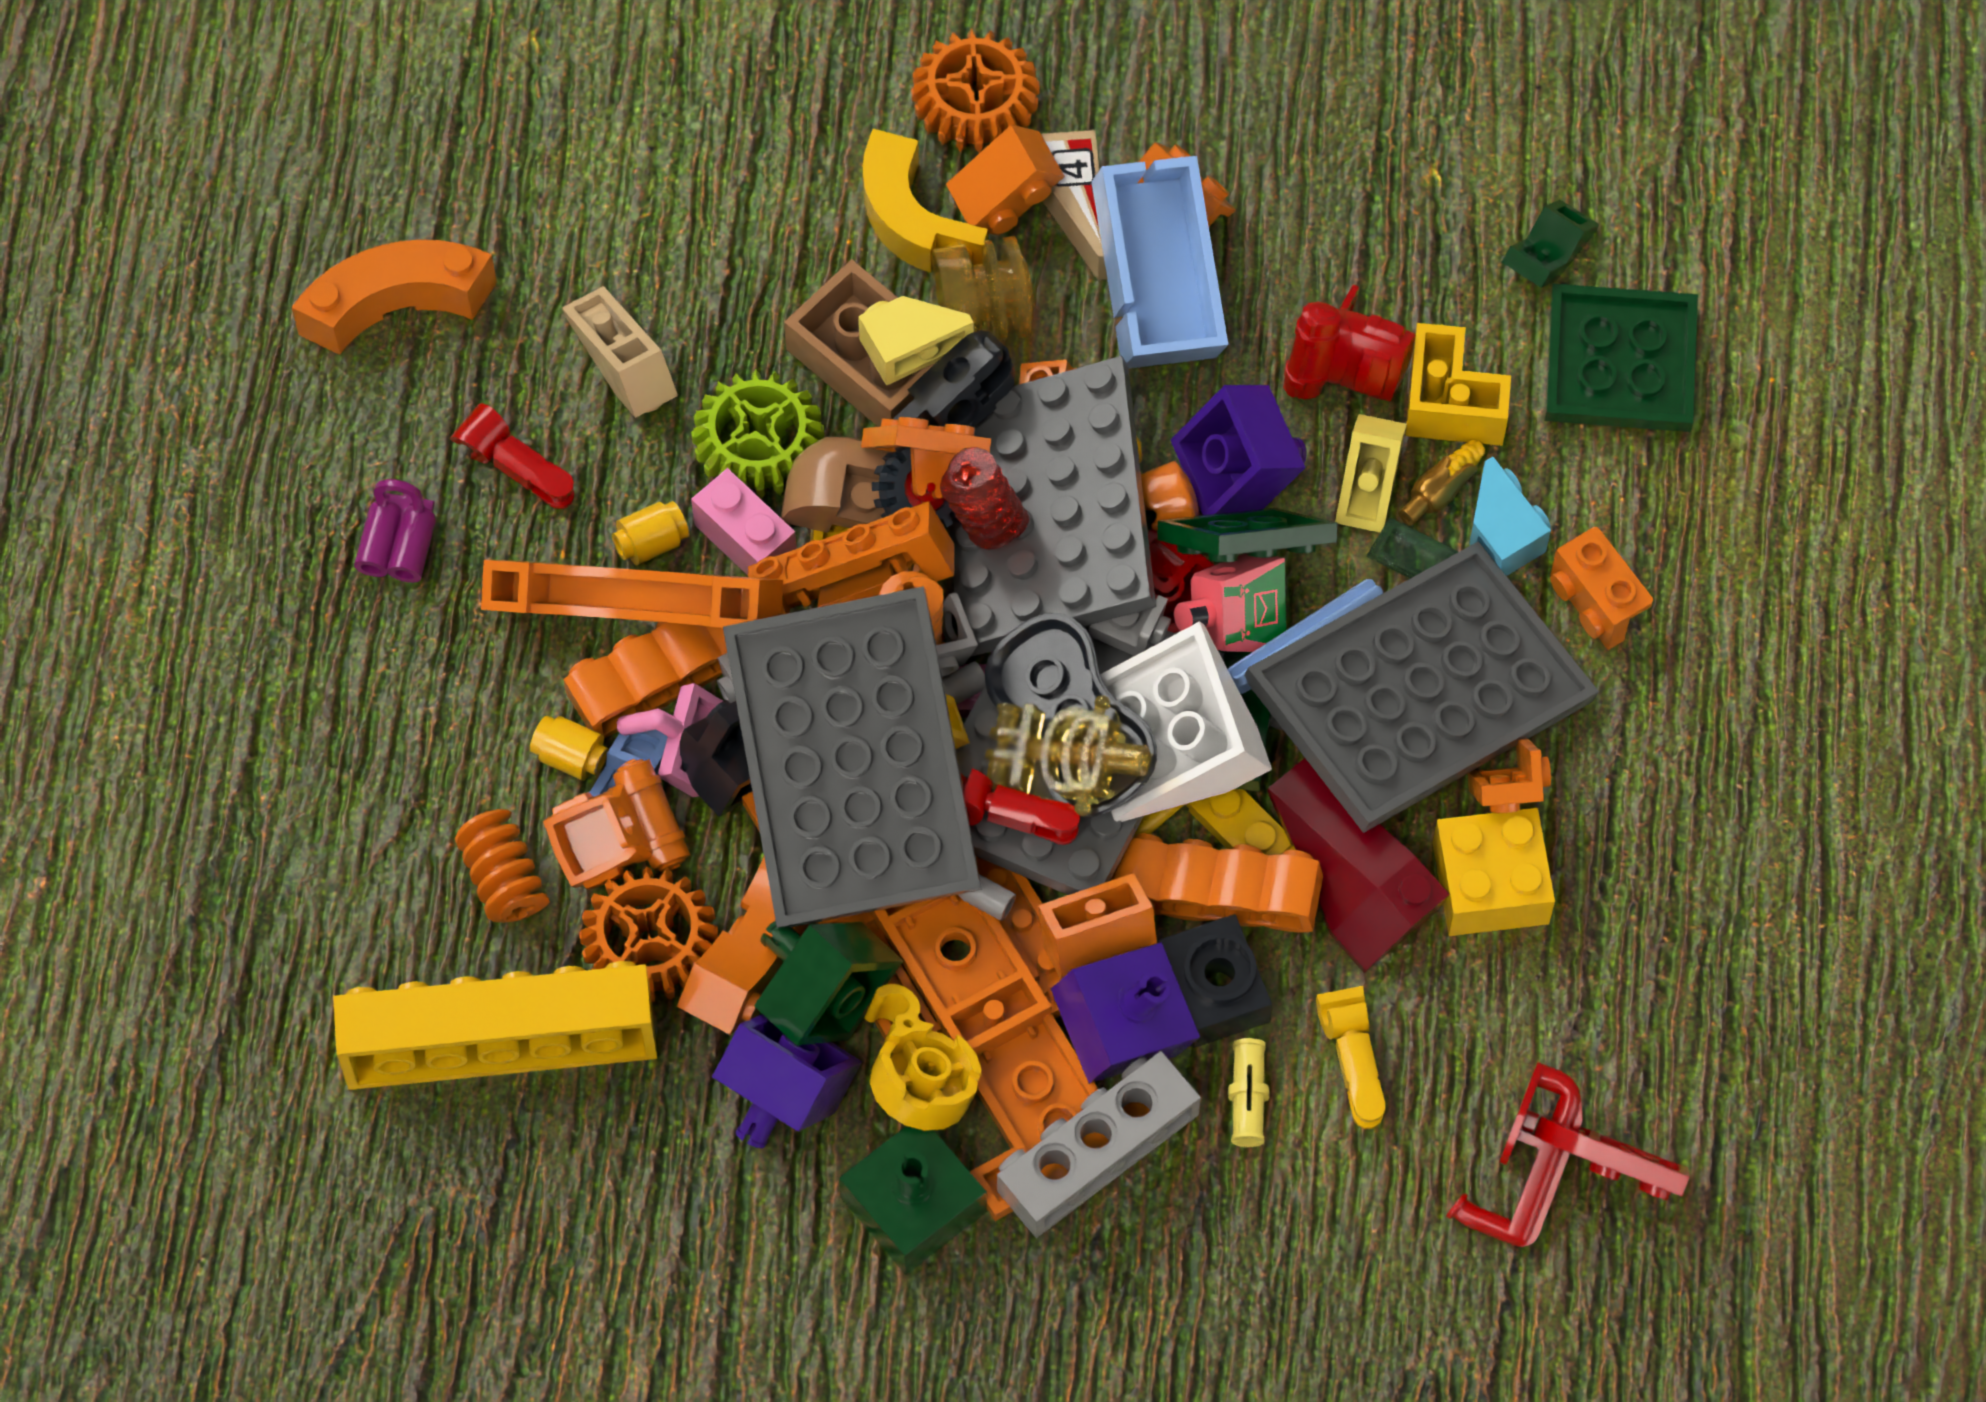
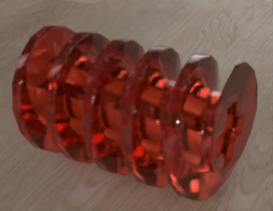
M978 447L964 448L954 455L948 465V469L941 478L940 490L950 509L955 513L957 520L962 524L964 531L969 535L971 542L978 548L991 550L1001 548L1018 538L1026 530L1030 518L1021 500L1010 486L1008 479L1003 475L1002 469L997 465L995 458L987 450Z

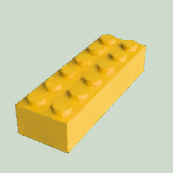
M617 961L608 964L605 969L584 970L578 966H566L556 969L554 974L535 976L529 972L515 971L503 975L502 979L481 981L477 977L466 976L455 978L450 984L429 986L424 982H408L400 985L398 989L377 991L371 987H357L348 990L345 995L333 996L336 1053L349 1090L657 1059L653 1003L646 964L636 965L631 961Z

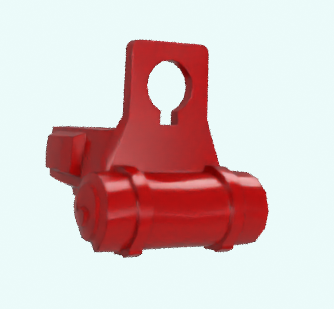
M1353 284L1339 309L1322 302H1311L1303 307L1301 316L1296 322V336L1291 355L1285 364L1283 388L1290 397L1306 400L1316 398L1322 392L1324 384L1329 382L1390 402L1399 390L1410 364L1416 334L1406 330L1404 326L1383 319L1381 316L1374 314L1367 316L1354 312L1360 287Z

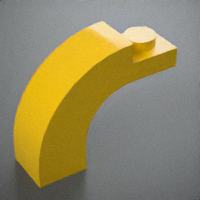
M872 129L863 159L864 203L869 222L881 242L898 258L930 273L936 257L944 258L948 263L958 267L970 265L983 269L988 255V229L935 215L924 209L911 193L910 189L919 167V140Z

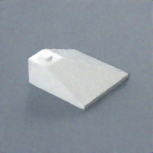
M1200 621L1100 674L1105 686L1114 698L1146 721L1153 732L1157 745V761L1154 772L1139 792L1111 811L1115 821L1121 820L1123 822L1227 793L1272 770L1257 725L1205 625Z

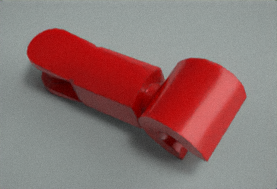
M479 403L450 437L451 441L471 448L473 452L470 456L478 462L487 464L493 458L496 468L526 489H531L536 496L555 509H564L572 504L574 500V481L572 476L550 461H546V458L511 435L504 419L489 405Z
M972 768L969 778L960 773L970 826L980 823L986 811L988 812V822L1029 834L1033 833L1038 837L1057 844H1070L1078 836L1080 814L1075 806L1046 798L1041 799L1039 796L999 784L995 792H992L994 784L982 772Z

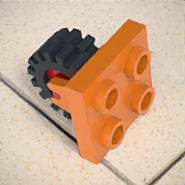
M899 417L898 420L881 419L880 427L863 428L861 448L889 452L882 458L886 463L877 466L874 474L880 476L879 482H872V491H879L880 497L873 500L875 507L883 508L885 511L880 515L882 518L892 515L899 509L911 508L928 501L945 528L953 524L951 518L961 516L964 510L959 507L960 502H968L969 493L962 492V486L970 485L969 477L960 475L959 471L965 468L962 461L989 459L991 438L974 436L975 427L957 424H945V427L928 426V420L910 417Z

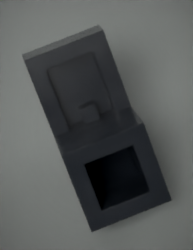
M725 700L714 707L706 718L685 728L680 739V756L683 770L687 773L691 786L719 817L742 805V796L752 792L736 701L730 703L728 700Z

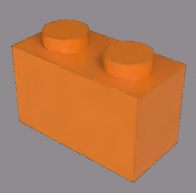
M1010 125L949 180L946 186L967 224L986 228L988 233L1000 235L1015 227L1018 223V218L1032 205L1045 200L1050 195L1051 189L1065 176L1040 131Z
M1135 873L1038 905L1043 947L1060 979L1072 969L1157 944L1153 906Z

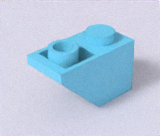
M1491 457L1484 463L1469 545L1471 546L1479 542L1503 573L1508 576L1546 552L1551 526L1543 510L1537 505L1531 506L1524 497L1521 485L1515 474L1508 468L1503 470L1495 458Z

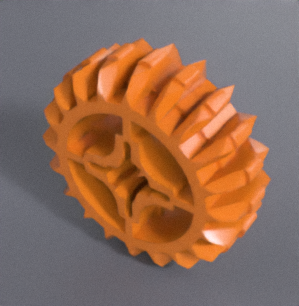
M971 28L967 39L962 40L952 32L949 37V45L936 40L933 46V54L923 53L920 59V67L915 68L913 73L914 85L911 88V98L915 104L916 117H918V120L924 121V128L928 135L938 132V140L942 146L952 139L956 140V147L959 152L966 147V144H974L975 149L980 153L983 150L984 143L993 142L1010 125L1028 128L1031 123V114H1035V111L1038 109L1037 95L1040 93V84L1036 78V68L1033 65V61H1026V53L1023 47L1012 50V42L1009 36L1000 42H995V35L991 30L986 34L985 38H977L976 33ZM972 81H976L977 83V91H979V101L974 100V91H972Z
M646 866L642 872L643 878L634 880L633 874L626 869L625 873H623L624 884L619 886L616 882L608 879L605 883L608 896L593 893L591 904L595 910H585L583 912L582 921L587 928L579 932L581 944L587 946L582 951L584 962L594 964L591 970L605 969L608 964L617 961H631L636 965H645L653 960L663 961L665 963L646 966L651 1000L653 1003L656 998L655 991L664 990L665 996L672 1001L675 997L674 985L679 984L682 988L685 987L693 964L711 947V942L718 938V927L711 924L715 920V911L711 906H703L706 902V896L701 889L690 892L692 888L691 880L686 876L673 884V873L668 868L661 874L660 879L653 878L652 869ZM653 904L651 907L646 909L634 908L640 905ZM677 912L684 917L691 928L685 946L677 942L676 935L670 931L674 926L673 917ZM614 924L621 928L622 935L627 938L624 944L625 952L620 958L611 950L607 943L610 930ZM650 930L658 931V936L651 939L649 935ZM647 931L649 935L648 940L640 939V934Z

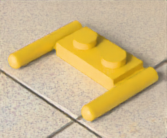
M1233 789L1227 793L1184 804L1189 808V812L1226 849H1233L1235 845L1246 844L1259 848L1266 855L1283 854L1286 850H1295V847L1290 844L1284 829L1245 790ZM1184 805L1144 815L1134 835L1140 833L1152 834Z

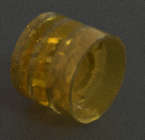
M1015 236L1002 239L1003 260L997 261L992 241H983L981 251L982 263L975 265L972 263L965 244L933 249V270L938 306L969 314L974 322V332L982 330L983 322L991 321L994 333L1001 342L1007 341L1008 318H1012L1018 339L1031 337V319L1034 309L1032 282L1028 264L1021 254Z

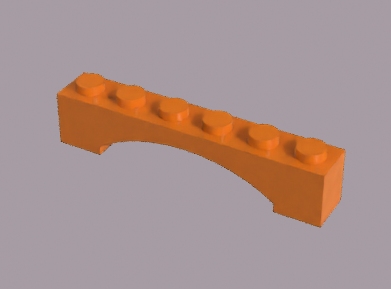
M484 560L481 610L629 619L723 628L728 625L781 615L783 580L515 560Z

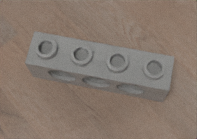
M1162 1051L1150 1060H1147L1146 1057H1141L1133 1062L1123 1072L1121 1076L1122 1081L1108 1091L1103 1087L1093 1092L1082 1103L1081 1112L1069 1121H1066L1064 1118L1055 1121L1041 1134V1142L1028 1152H1025L1023 1149L1017 1150L1002 1162L999 1167L1000 1173L997 1174V1192L1035 1238H1038L1199 1115L1201 1097ZM1131 1102H1140L1146 1105L1150 1112L1143 1117L1135 1118L1127 1115L1123 1111V1107ZM1100 1133L1108 1138L1109 1143L1102 1148L1094 1149L1086 1146L1082 1139L1087 1134ZM1056 1163L1064 1166L1068 1170V1174L1061 1179L1052 1180L1045 1177L1041 1170L1048 1164Z

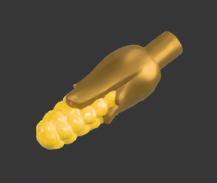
M1470 440L1463 444L1460 449L1454 451L1453 454L1444 456L1434 467L1423 473L1417 479L1411 491L1412 499L1398 512L1401 520L1407 525L1412 526L1424 513H1434L1446 507L1468 479L1477 472L1478 467L1476 465L1485 454L1483 444L1478 440Z

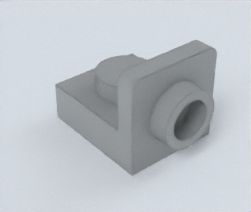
M1158 595L1156 607L1091 624L1088 634L1094 639L1136 656L1147 650L1151 643L1156 645L1162 642L1171 621L1170 618L1163 616L1168 599Z

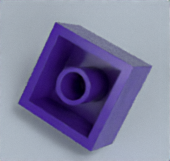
M1224 385L1170 440L1180 464L1194 488L1198 505L1203 515L1264 509L1306 468L1304 465L1307 457L1306 446L1300 438L1291 436L1269 385Z
M1162 943L1072 969L1051 988L1089 1084L1121 1074L1139 1058L1146 1057L1147 1060H1150L1160 1051L1168 1059L1176 1057L1200 1038Z
M762 1014L739 1024L712 1077L752 1102L744 1120L735 1133L742 1141L745 1140L747 1135H751L747 1144L756 1148H765L778 1119L799 1132L835 1114L862 1061L832 1042L796 1046Z

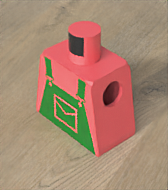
M1247 553L1238 556L1237 561L1222 562L1194 573L1191 579V601L1179 603L1175 607L1174 620L1176 626L1180 631H1183L1200 621L1205 625L1217 650L1254 652L1286 631L1285 558L1278 556L1260 558L1248 556Z

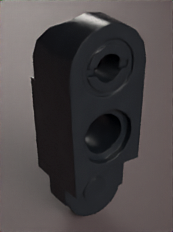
M979 330L970 333L907 389L914 400L893 419L898 420L899 417H910L928 420V426L945 427V424H957L975 427L997 409L995 404L1008 395L1014 385L1015 369L1008 348L989 331Z

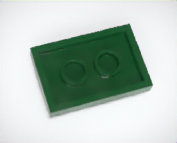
M1267 508L1158 520L1157 540L1177 545V552L1208 553V560L1234 562L1238 560L1239 553H1247L1248 556L1269 558L1276 557L1278 549L1287 548V551L1294 553L1316 552L1317 544L1337 542V522L1279 508Z

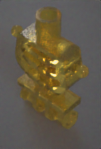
M1100 695L1095 699L1093 712L1078 707H1068L1061 710L1047 727L1044 739H1040L1045 713L1037 706L1025 704L1023 710V708L1013 704H997L996 710L999 712L996 727H991L989 737L998 741L997 748L987 749L984 758L989 761L986 776L992 780L993 788H996L998 784L1006 787L1010 785L1014 789L1030 793L1035 762L1039 760L1042 777L1046 785L1065 799H1077L1074 810L1078 815L1085 816L1091 809L1088 798L1107 796L1112 773L1145 776L1150 766V750L1147 745L1118 742L1120 726L1104 715L1105 711L1110 707V699L1105 695ZM1022 715L1020 729H1016L1018 718ZM1009 743L1017 744L1016 751H1007ZM1058 763L1061 764L1064 783H1061L1059 779ZM1009 765L1013 766L1010 782L1006 781Z

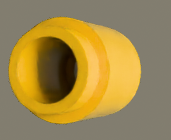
M659 501L617 520V531L612 533V540L620 557L623 560L630 558L635 565H640L679 547L680 541L689 537L686 520L674 501L666 504Z
M548 715L544 716L536 727L530 743V752L538 755L540 762L582 781L586 780L590 774L596 776L600 773L606 762L609 749L603 746L604 735L562 716H558L555 719Z

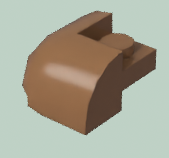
M824 437L808 446L795 458L788 475L781 519L790 525L827 533L832 525L851 528L857 524H867L881 519L880 515L885 511L883 508L875 507L873 500L880 497L879 491H872V482H879L880 476L874 474L877 466L886 463L882 458L889 452L861 448L862 440L851 437Z

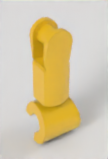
M1363 986L1317 994L1316 1007L1322 1029L1327 1038L1330 1040L1337 1039L1335 1046L1345 1088L1348 1089L1347 1094L1352 1118L1359 1127L1373 1129L1382 1121L1385 1111V1100L1378 1079L1379 1075L1368 1033L1369 1023Z

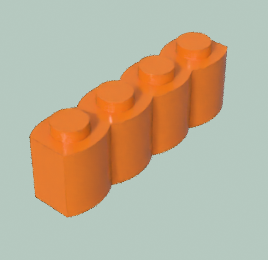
M658 622L656 629L651 633L641 636L633 634L621 639L615 644L613 652L608 656L596 660L594 658H586L576 663L570 669L569 675L563 679L566 694L586 727L604 735V738L619 732L617 721L621 716L662 709L678 698L681 686L695 683L703 687L722 675L718 657L727 653L723 628Z
M1140 833L1132 838L1111 880L1135 873L1153 906L1154 915H1166L1190 921H1215L1236 914L1240 926H1264L1280 931L1304 933L1313 932L1323 873L1319 861L1314 860L1310 854L1299 850H1286L1283 854L1266 855L1259 848L1246 844L1235 845L1233 849L1217 850L1210 843L1199 839H1187L1183 843L1166 844L1155 835Z

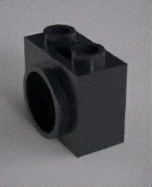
M1236 914L1158 940V943H1162L1200 1035V1038L1191 1044L1193 1048L1270 1022L1272 1002L1256 966L1255 956L1247 944ZM1219 972L1230 977L1232 981L1226 986L1219 987L1209 983L1206 978L1212 973Z

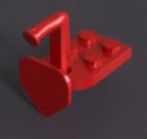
M1537 1062L1499 1163L1507 1165L1516 1140L1539 1148L1513 1218H1506L1475 1205L1467 1199L1468 1195L1466 1193H1463L1447 1212L1446 1218L1451 1219L1453 1217L1461 1224L1475 1231L1514 1246L1525 1247L1534 1243L1539 1236L1570 1153L1589 1160L1590 1171L1615 1181H1619L1621 1173L1640 1180L1638 1183L1640 1185L1639 1190L1664 1200H1668L1671 1193L1683 1196L1690 1178L1689 1168L1582 1127V1099L1576 1082L1563 1071ZM1536 1087L1560 1095L1552 1116L1541 1114L1539 1121L1540 1114L1528 1110Z

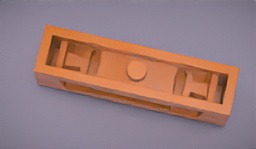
M928 501L911 508L899 509L892 515L867 524H857L845 532L823 540L810 541L802 547L784 554L763 558L756 564L748 566V577L783 580L781 615L790 613V608L801 604L807 607L811 604V601L819 598L818 607L878 596L883 584L893 576L894 571L897 573L904 572L905 567L917 564L922 569L918 571L919 573L927 575L936 582L954 576L955 544Z

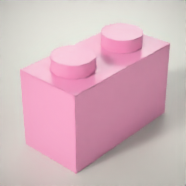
M728 468L691 498L694 525L747 575L748 566L756 564L763 558L775 557L797 549L795 531Z

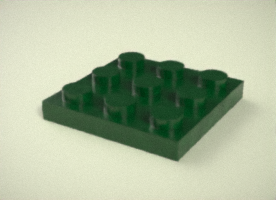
M1553 283L1550 296L1545 421L1691 432L1694 423L1698 294Z

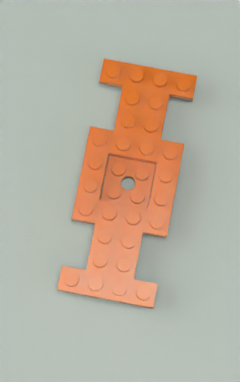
M752 791L742 796V802L760 832ZM976 857L980 875L1016 894L1015 902L1003 921L963 901L959 895H953L816 922V924L862 922L890 949L891 945L895 953L904 960L902 962L904 968L900 965L888 984L904 986L915 994L920 1003L918 1018L922 1022L934 1024L931 1031L942 1033L952 1040H955L956 1036L959 1035L976 1052L982 1069L976 1093L1011 1148L969 1171L986 1190L987 1210L993 1220L997 1221L1013 1212L997 1192V1174L1000 1173L999 1167L1002 1162L1017 1150L1023 1149L1025 1152H1028L1041 1142V1134L1055 1121L1061 1118L1069 1121L1081 1112L1082 1103L1098 1088L1094 1082L1088 1083L1076 1052L1055 1020L1061 1014L1051 988L1061 979L1043 947L1038 905L1042 904L1041 900L1026 877ZM960 940L969 946L970 952L967 957L960 961H951L942 955L941 948L948 941ZM907 973H908L909 976L911 977V979H912V981L914 982L915 986H914L913 983L911 982V980H910V978L908 977ZM921 996H922L923 999L925 1000V1002H926V1004L928 1005L929 1009H928L927 1006L925 1005V1003H924V1001L922 1000ZM885 1018L875 1020L874 1023L883 1038L886 1039L893 1022ZM1131 1102L1123 1107V1111L1127 1115L1135 1118L1143 1117L1150 1112L1149 1108L1140 1102ZM1090 1133L1083 1137L1082 1142L1090 1148L1098 1149L1106 1146L1109 1140L1103 1134ZM1053 1163L1046 1165L1041 1170V1173L1049 1179L1058 1180L1068 1174V1170L1060 1164Z

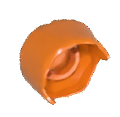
M1176 460L1141 474L1145 510L1156 513V519L1151 524L1153 530L1157 531L1158 520L1199 516V506L1194 488L1189 477Z

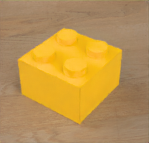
M1538 808L1522 809L1509 813H1488L1437 819L1432 844L1439 883L1450 894L1443 904L1448 936L1548 925L1550 923L1555 898Z

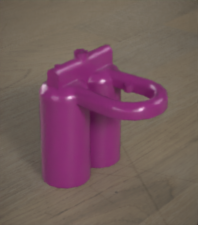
M397 479L381 480L376 483L373 494L376 501L369 507L354 567L360 573L372 577H383L389 574L403 582H419L422 578L436 523V516L433 513L435 501L423 499L421 491L408 482ZM386 491L402 492L403 495L391 494Z

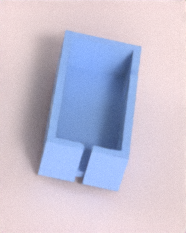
M1197 156L1154 160L1147 171L1145 162L1102 166L1091 183L1113 316H1123L1115 327L1120 356H1123L1128 368L1217 358L1228 346V339ZM1143 176L1144 183H1138Z

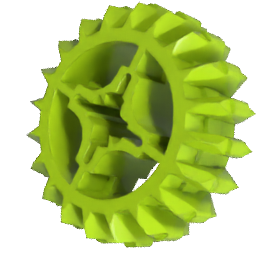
M755 369L749 381H743L742 377L735 373L732 378V387H728L718 381L715 387L716 396L705 394L702 400L703 410H696L694 415L696 427L692 431V442L697 446L695 448L696 459L699 463H705L704 471L709 479L719 476L728 468L748 488L755 489L756 495L760 499L765 495V488L771 487L781 496L784 492V482L787 481L795 458L808 446L825 437L824 425L819 422L821 420L820 408L818 405H812V396L808 390L798 392V384L794 378L781 385L780 376L776 371L773 372L768 380H761L760 373ZM733 419L736 423V430L730 434V440L722 445L719 440L720 433L726 423ZM794 424L798 430L792 444L784 450L781 447V438L786 435V429Z

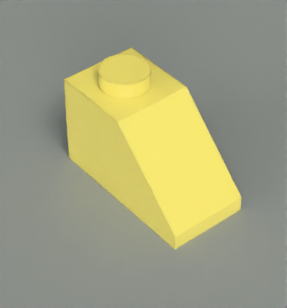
M905 296L890 302H877L871 305L864 314L858 316L859 340L886 386L937 363L961 339L974 332V322L969 314Z
M1358 414L1352 433L1335 519L1337 524L1383 533L1407 424Z

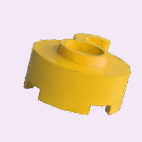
M885 984L876 990L865 1014V1019L868 1022H874L881 1018L893 1022L871 1071L870 1085L875 1100L889 1116L905 1126L924 1131L943 1130L960 1121L974 1098L982 1071L976 1052L961 1036L957 1035L955 1040H952L942 1033L931 1031L934 1024L919 1020L920 1003L911 990L897 984Z

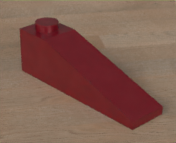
M1306 758L1301 760L1267 789L1290 844L1295 847V850L1306 852L1314 860L1319 861L1323 880L1318 902L1325 915L1324 922L1333 939L1364 973L1437 913L1450 894L1419 859L1383 826L1378 824L1363 833Z

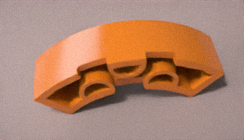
M441 240L398 241L364 250L327 270L300 295L291 307L298 335L341 355L356 336L373 324L383 320L385 313L413 306L416 311L438 310L458 314L473 320L497 284L492 254L471 246Z
M764 857L741 901L740 907L747 911L746 914L741 915L735 921L729 933L723 930L711 947L693 964L677 1005L678 1008L729 1035L737 1030L739 1024L759 1016L760 1011L754 1005L783 964V961L760 941L763 933H767L770 937L773 936L766 928L776 920ZM810 924L792 928L802 936Z

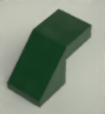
M1555 201L1544 206L1527 239L1510 246L1501 263L1542 288L1559 279L1595 234L1600 224L1564 201Z

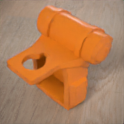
M632 759L627 761L613 774L615 786L595 797L590 792L578 794L574 798L552 808L553 815L543 821L554 854L571 887L578 888L584 886L590 890L603 886L608 879L615 881L621 878L623 873H625V867L647 860L653 871L659 870L663 872L667 868L674 870L680 867V864L690 856L684 841L686 838L685 834L677 823L661 785V778L659 774L656 775L650 759Z

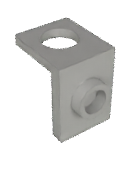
M957 593L949 594L943 603L942 632L947 643L936 645L942 677L948 676L957 671L959 667L964 666L978 646ZM952 614L957 621L958 637L952 626Z

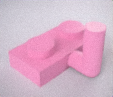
M695 683L684 685L680 688L673 716L662 709L625 715L618 719L617 729L624 736L658 730L668 736L658 774L661 779L691 797H698L699 795L691 786L688 775L682 767L680 739L685 728L706 718L711 710L723 700Z

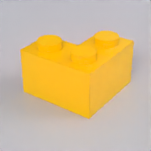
M1417 323L1412 352L1405 436L1458 442L1478 440L1482 444L1503 446L1508 421L1511 375L1462 371L1466 327Z

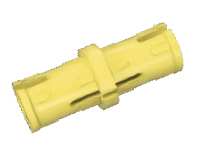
M1243 1038L1233 1042V1083L1228 1086V1098L1233 1102V1134L1231 1142L1240 1147L1261 1146L1264 1144L1265 1139L1263 1135L1264 1102L1269 1099V1086L1264 1084V1052L1266 1043L1254 1038ZM1247 1075L1251 1076L1250 1111L1246 1109Z

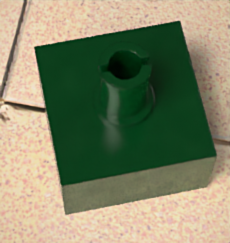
M775 920L766 928L773 936L770 937L767 933H763L760 941L779 957L783 964L754 1006L796 1046L848 1041L865 1017L876 990L888 984L904 960L862 922L810 924L801 936L792 927L777 928Z
M905 1126L839 1177L841 1199L905 1275L987 1212L986 1190L934 1130L924 1131Z

